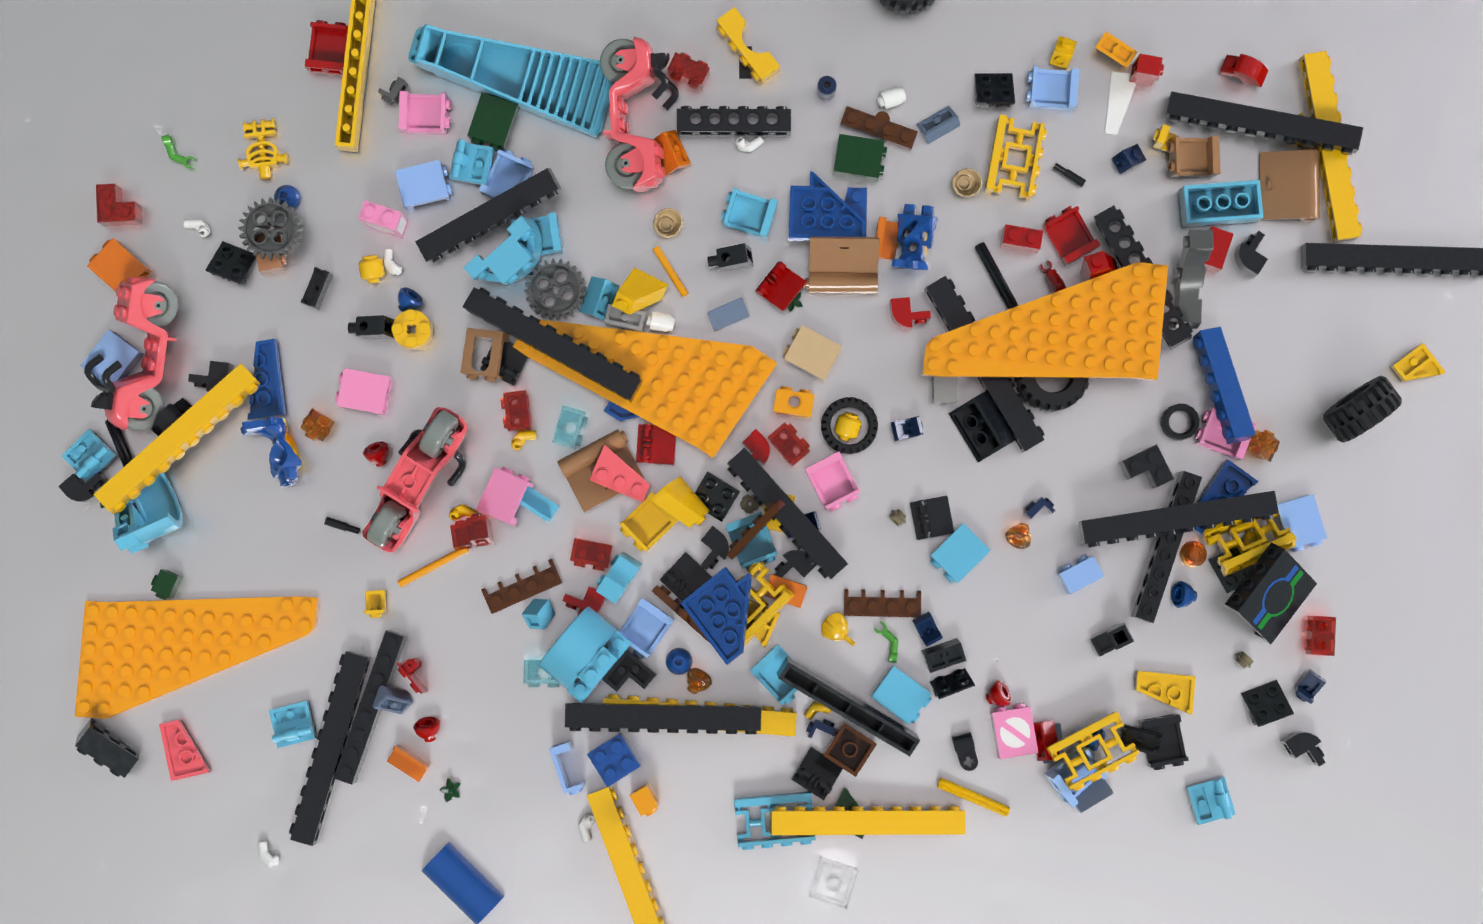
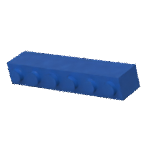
M1221 327L1200 330L1193 336V345L1197 349L1199 364L1203 368L1204 379L1210 389V398L1216 408V417L1220 421L1222 435L1226 439L1227 444L1249 440L1256 433Z

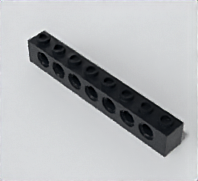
M1113 205L1094 216V223L1121 268L1131 265L1129 262L1131 257H1138L1141 263L1153 264L1149 257L1145 258L1142 253L1144 251L1140 241L1136 242L1133 238V235H1135L1130 225L1126 226L1123 219L1125 217L1120 209L1117 210ZM1116 224L1121 229L1118 232H1113L1110 230V227ZM1125 240L1130 243V246L1122 248L1119 243ZM1167 289L1165 305L1169 308V311L1164 313L1162 337L1170 350L1190 340L1193 330L1188 322L1184 323L1181 318L1183 313L1179 306H1174L1171 301L1173 296ZM1171 321L1177 322L1179 327L1172 330L1168 327V323Z
M1187 471L1179 472L1167 507L1194 503L1202 477ZM1184 529L1176 530L1177 534L1165 535V532L1158 533L1131 617L1147 623H1154L1184 534Z

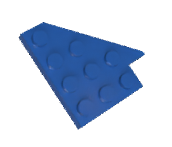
M810 171V186L791 185L789 241H810V237H865L866 222L813 171Z
M724 567L683 600L681 605L725 664L728 665L744 652L752 574L748 573L737 582L727 567Z

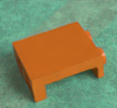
M114 238L107 240L102 246L103 249L98 254L93 255L89 260L90 263L87 265L90 270L115 292L120 282L127 280V277H147L152 272Z

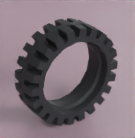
M855 397L838 399L829 405L821 420L823 438L835 451H840L843 454L859 453L868 448L876 437L878 431L877 416L873 408L861 399ZM842 408H857L867 418V434L858 443H841L832 434L830 426L832 417Z

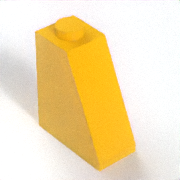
M634 267L618 290L612 306L630 315L662 300L668 284Z
M681 476L663 487L651 498L652 502L689 528L694 524L699 526L706 520L705 515L709 512V509Z

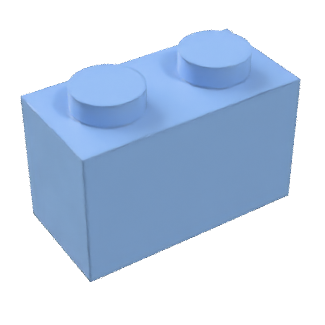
M1086 554L1077 559L1078 563L1072 566L1069 563L1060 568L1061 572L1057 573V576L1067 594H1072L1104 577L1094 556L1088 557Z

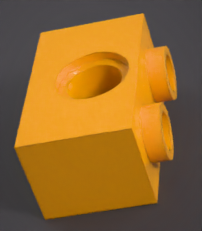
M781 386V389H776L773 413L811 419L815 394H811L810 390L800 389L799 392L792 391L791 387ZM791 397H796L799 399V405L792 407L789 405L788 400Z
M649 783L635 789L629 795L640 816L645 814L648 817L657 811L660 802Z

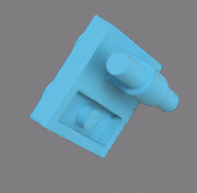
M459 139L453 154L449 179L487 185L495 149L493 147L466 143L465 140Z
M88 429L61 455L76 470L75 474L79 478L83 477L86 482L97 472L101 473L118 457L91 429Z
M308 700L269 710L274 731L272 741L277 743L278 748L317 738Z
M1224 776L1186 787L1197 825L1222 818L1231 819L1233 818L1232 815H1236Z

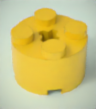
M410 309L400 313L395 318L392 325V333L395 340L408 350H421L426 348L433 339V324L423 313ZM412 327L416 330L415 334L410 330Z

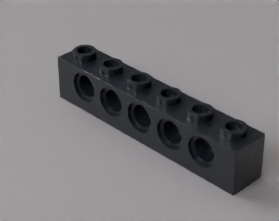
M681 106V109H677V134L690 136H791V109H787L786 106H777L776 109H768L767 106H758L757 109H749L748 106H739L738 109H730L729 106H720L719 109H711L710 106H700V109H692L691 106ZM697 116L701 118V122L693 124L691 119ZM712 117H718L720 119V122L717 124H712L710 122V119ZM731 117H737L739 119V122L737 124H731L729 122V119ZM750 117H756L758 119V122L756 124H750L748 122V119ZM769 117H775L777 119V122L775 124H769L767 122V119Z

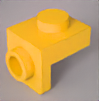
M1059 35L1049 63L1067 69L1077 41Z
M1163 124L1159 129L1156 128L1152 139L1155 141L1152 147L1167 152L1169 139L1177 135L1169 132L1170 126Z
M386 590L365 591L366 610H364V614H369L370 618L381 617V613H387Z

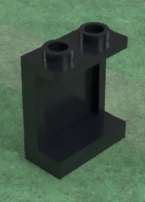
M1174 713L1138 720L1141 729L1163 734L1159 753L1156 756L1145 753L1148 767L1154 770L1165 769V765L1172 764L1173 767L1182 766L1184 761H1189L1185 753L1179 723L1182 722L1180 714Z

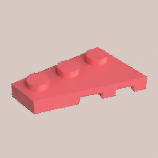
M604 444L589 480L643 502L650 484Z
M180 719L159 724L171 781L211 772Z

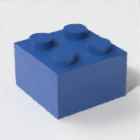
M622 732L587 753V756L607 787L642 765Z

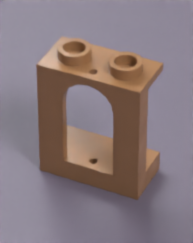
M467 328L460 373L467 375L466 378L471 380H478V377H483L484 381L496 382V379L503 380V377L499 376L503 345L504 342L509 341V334L502 331ZM475 339L493 340L489 366L483 372H476L472 367Z

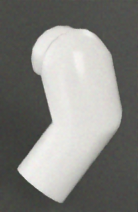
M759 135L751 141L745 140L743 137H738L735 140L736 148L745 152H752L764 143Z
M184 219L185 229L195 228L201 237H206L210 234V228L203 219Z
M384 249V268L391 275H400L402 273V266L397 265L393 261V250Z
M590 813L585 814L578 824L583 843L592 840L589 829L596 820L594 815Z
M267 841L257 842L259 859L268 867L278 865L279 857L277 855L272 856L268 852Z

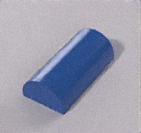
M450 842L421 870L474 924H479L504 897Z

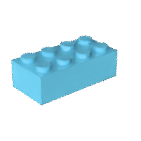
M1260 180L1185 185L1179 189L1182 228L1258 222L1264 218Z

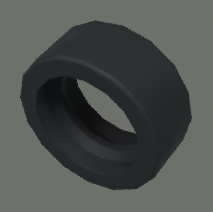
M1176 404L1164 411L1161 417V427L1167 437L1173 440H1184L1192 437L1197 432L1200 419L1193 407L1187 404ZM1176 411L1186 412L1190 416L1191 426L1184 433H1176L1170 428L1169 418Z

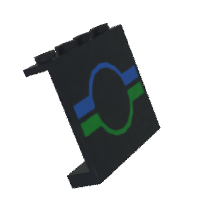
M1271 542L1226 601L1225 605L1238 612L1256 630L1254 634L1258 638L1272 644L1317 583L1284 548Z

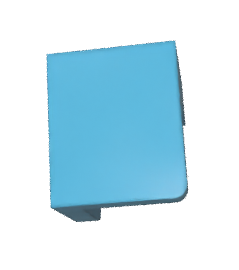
M533 599L523 611L522 616L529 628L545 629L555 616V611L549 600Z

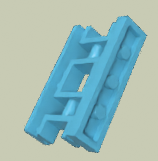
M808 791L734 798L735 815H745L747 832L737 833L738 847H742V850L754 849V846L761 845L762 848H771L773 844L781 843V846H792V842H800L801 845L812 844V841L816 840L815 835L782 837V835L769 834V831H766L764 814L770 812V810H775V806L784 803L806 802V804H799V806L812 809V793ZM768 805V807L760 808L761 818L749 819V809L741 810V807ZM762 826V836H770V838L743 840V838H751L750 827Z

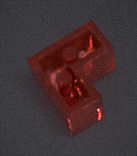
M116 184L96 185L97 223L104 227L142 225V206L135 201L122 202L121 187Z
M482 513L472 514L471 518L456 521L454 525H450L453 548L455 550L494 544L491 521Z

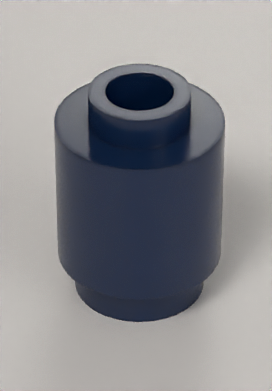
M823 76L819 79L817 93L821 98L829 99L834 96L837 86L835 79L831 76Z

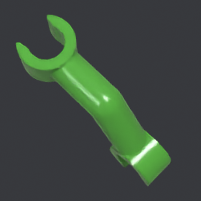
M169 134L161 136L169 159L184 164L188 169H194L188 166V161L197 160L192 156L184 157L176 154L172 137Z
M880 621L884 626V630L878 631L874 628V631L877 634H882L890 642L888 662L897 663L898 639L887 629L886 624Z

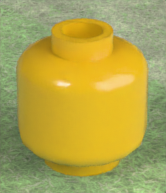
M377 255L363 256L362 260L358 262L360 277L363 280H368V283L380 282L379 278L385 275L383 260L377 257Z
M844 412V414L838 416L834 431L839 435V439L849 441L858 437L862 425L858 415Z

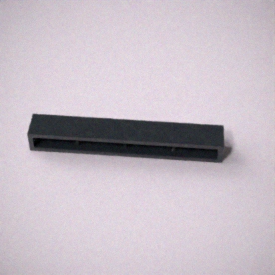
M546 168L415 242L426 262H438L443 259V254L456 252L460 249L459 245L463 243L468 245L474 242L477 235L482 234L484 236L492 232L491 228L497 224L499 227L509 222L508 218L512 216L517 218L526 213L524 209L530 206L533 209L541 205L542 199L546 197L551 199L557 196V191L562 188L552 169Z
M745 448L727 463L729 466L727 470L734 478L738 476L742 480L740 485L747 492L749 490L752 491L755 495L753 499L759 506L764 505L766 507L769 503L773 502L775 504L780 499L786 504L772 520L776 519L781 524L779 528L785 535L790 534L793 537L791 542L798 550L802 548L807 553L805 558L811 564L815 562L818 565L819 569L817 571L824 579L827 577L832 579L848 565L845 559Z
M392 630L385 631L334 779L351 785L357 782L382 711L373 708L375 697L381 685L390 687L408 636Z
M789 657L785 658L776 672L778 679L909 757L920 742L917 733Z

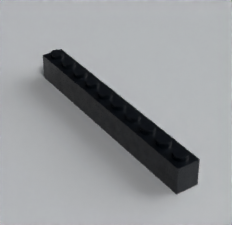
M1172 91L1165 118H1169V121L1175 123L1186 121L1191 126L1207 125V128L1212 130L1223 128L1228 133L1244 132L1249 137L1260 135L1264 136V139L1271 141L1281 139L1286 144L1297 142L1302 143V146L1307 148L1318 146L1322 147V150L1330 152L1334 149L1341 151V154L1352 155L1359 150L1363 127Z
M1305 243L1301 246V269H1307V272H1318L1319 269H1326V272L1329 273L1338 272V270H1345V273H1356L1357 270H1364L1366 274H1373L1376 271H1383V274H1395V271H1399L1403 275L1421 272V275L1440 273V276H1451L1452 273H1459V276L1462 277L1471 276V274H1478V277H1483V248Z
M944 276L927 286L924 291L948 331L973 323L975 318L970 311L967 312L965 309V301L962 296H957L954 291L956 287L953 281ZM977 377L1016 438L1015 442L1022 453L1045 440L1042 428L1035 425L1033 421L1035 419L1030 409L1026 410L1023 405L1025 401L1020 393L1015 392L1013 388L1015 384L1010 377Z
M475 287L472 289L463 305L466 311L627 401H633L643 383L639 379L640 375L631 370L629 373L622 370L624 366L615 361L613 363L606 361L607 357L599 352L595 355L589 351L590 347L583 343L577 345L572 342L573 338L565 333L562 336L559 335L554 327L548 324L546 327L541 325L538 318L532 315L529 317L523 315V310L516 306H513V308L507 306V301L498 296L496 299L489 296L490 292L482 287L479 290Z
M1275 491L1083 520L1079 521L1082 545L1088 544L1089 548L1100 546L1099 542L1107 541L1108 545L1119 543L1121 538H1126L1127 541L1138 540L1140 535H1145L1146 538L1158 537L1157 533L1165 532V535L1177 534L1176 530L1184 529V532L1196 531L1198 526L1210 529L1216 528L1215 524L1217 523L1229 526L1235 525L1234 521L1236 520L1248 523L1254 522L1255 517H1261V520L1273 519V515L1279 514Z
M346 651L345 654L341 655L339 661L341 669L335 675L333 682L336 684L334 692L331 691L328 698L330 706L328 710H325L322 719L325 723L323 729H320L317 735V740H319L318 746L312 752L311 758L314 759L312 767H308L306 772L308 780L301 789V804H298L295 809L296 821L291 824L289 834H291L290 840L310 846H314L317 843L334 786V775L350 732L371 657L352 651Z
M566 703L565 727H569V731H581V728H589L591 732H600L601 728H608V732H620V728L628 729V732H640V729H647L649 733H659V729H667V733H679V729L687 730V733H698V730H706L707 734H718V730H726V734H737V731H745V734H757V731H761V706Z

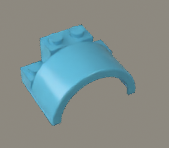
M520 216L507 228L511 234L510 237L485 259L481 255H477L463 268L474 280L484 279L504 285H512L516 281L525 278L536 267L542 253V237L534 220ZM521 240L527 241V248L523 246L520 242Z
M160 473L152 485L140 491L141 494L136 499H131L123 511L114 514L116 527L112 528L113 539L121 551L127 548L131 554L141 551L149 546L150 541L182 527V511L165 473ZM134 502L136 503L139 512H138V511L136 510V508L133 506V503H134Z
M587 606L547 651L539 662V667L567 689V692L582 704L632 642L592 608ZM610 641L608 649L605 648L604 645ZM578 677L580 681L577 683L574 682Z

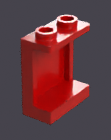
M323 20L310 22L312 32L309 57L305 59V68L310 72L343 75L348 26L342 22H335V24H328V22Z
M1069 206L1061 211L1062 215L1049 217L1045 220L1046 224L1042 227L1064 267L1100 246L1098 239L1094 240L1078 212V206L1074 208Z

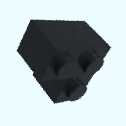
M1157 444L1118 462L1126 479H1131L1144 472L1152 488L1159 487L1174 479Z
M627 649L602 680L616 692L629 677L645 689L658 673Z

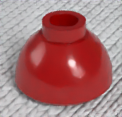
M383 441L372 443L364 449L363 455L369 462L375 463L377 467L383 466L387 463L389 445Z
M997 680L991 685L989 693L986 694V699L989 704L1001 707L1008 706L1011 703V694L1006 684Z
M431 716L424 717L416 721L413 729L425 742H432L436 739L435 736L440 730V720Z

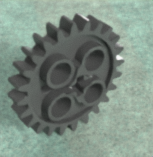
M269 197L268 203L262 198L260 205L254 201V208L248 206L250 212L242 213L246 219L239 220L244 226L238 227L240 231L244 232L239 237L245 239L242 242L244 246L249 245L247 250L249 252L254 250L253 255L257 257L260 254V258L263 260L268 255L270 261H272L273 255L280 260V254L287 257V250L294 252L291 246L299 245L295 240L302 239V237L297 232L303 231L301 227L297 226L302 221L296 219L299 216L297 212L292 213L294 208L292 206L287 208L288 203L286 201L281 205V200L278 198L274 203L271 197ZM262 215L265 216V221L258 224L257 218ZM279 216H285L283 223H276V219ZM272 225L275 229H272L271 233H269L266 229H270ZM255 227L262 228V229H259V230L254 231V228H255ZM288 228L287 231H283V230H279V229ZM261 234L265 235V240L258 243L257 237ZM283 234L285 236L284 240L277 243V236Z
M552 258L551 264L544 260L545 266L542 267L538 263L539 269H532L534 275H527L531 281L525 282L529 289L524 290V292L530 294L526 300L533 301L529 305L530 308L536 307L534 311L536 314L541 311L542 318L548 314L549 320L555 316L556 320L559 321L560 315L567 319L566 313L573 316V309L580 310L577 304H584L580 298L586 297L582 290L587 289V287L581 285L585 282V279L579 278L582 274L581 271L575 273L577 268L575 265L569 268V261L563 265L562 259L556 263L554 258ZM560 273L566 274V279L563 282H558L556 279ZM543 279L547 280L548 286L540 288L539 282ZM568 283H571V284H572V285L569 286V287H563V286L567 285ZM553 286L560 288L557 294L552 291ZM551 291L543 296H539V294L542 292ZM566 291L573 293L572 298L569 300L563 299V294ZM548 297H552L555 300L552 306L545 305V300Z

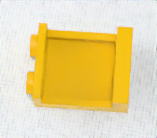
M653 492L624 521L619 523L622 527L620 531L627 538L631 536L635 540L633 545L640 552L643 549L647 552L679 521L652 502L651 498L655 495Z

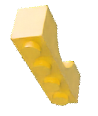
M735 7L716 20L718 26L716 30L721 37L725 36L729 41L727 42L728 46L733 52L737 51L740 55V62L744 67L748 66L750 68V74L756 82L759 80L761 84H764L780 72V65L770 52L757 53L745 46L742 34L746 28V21Z

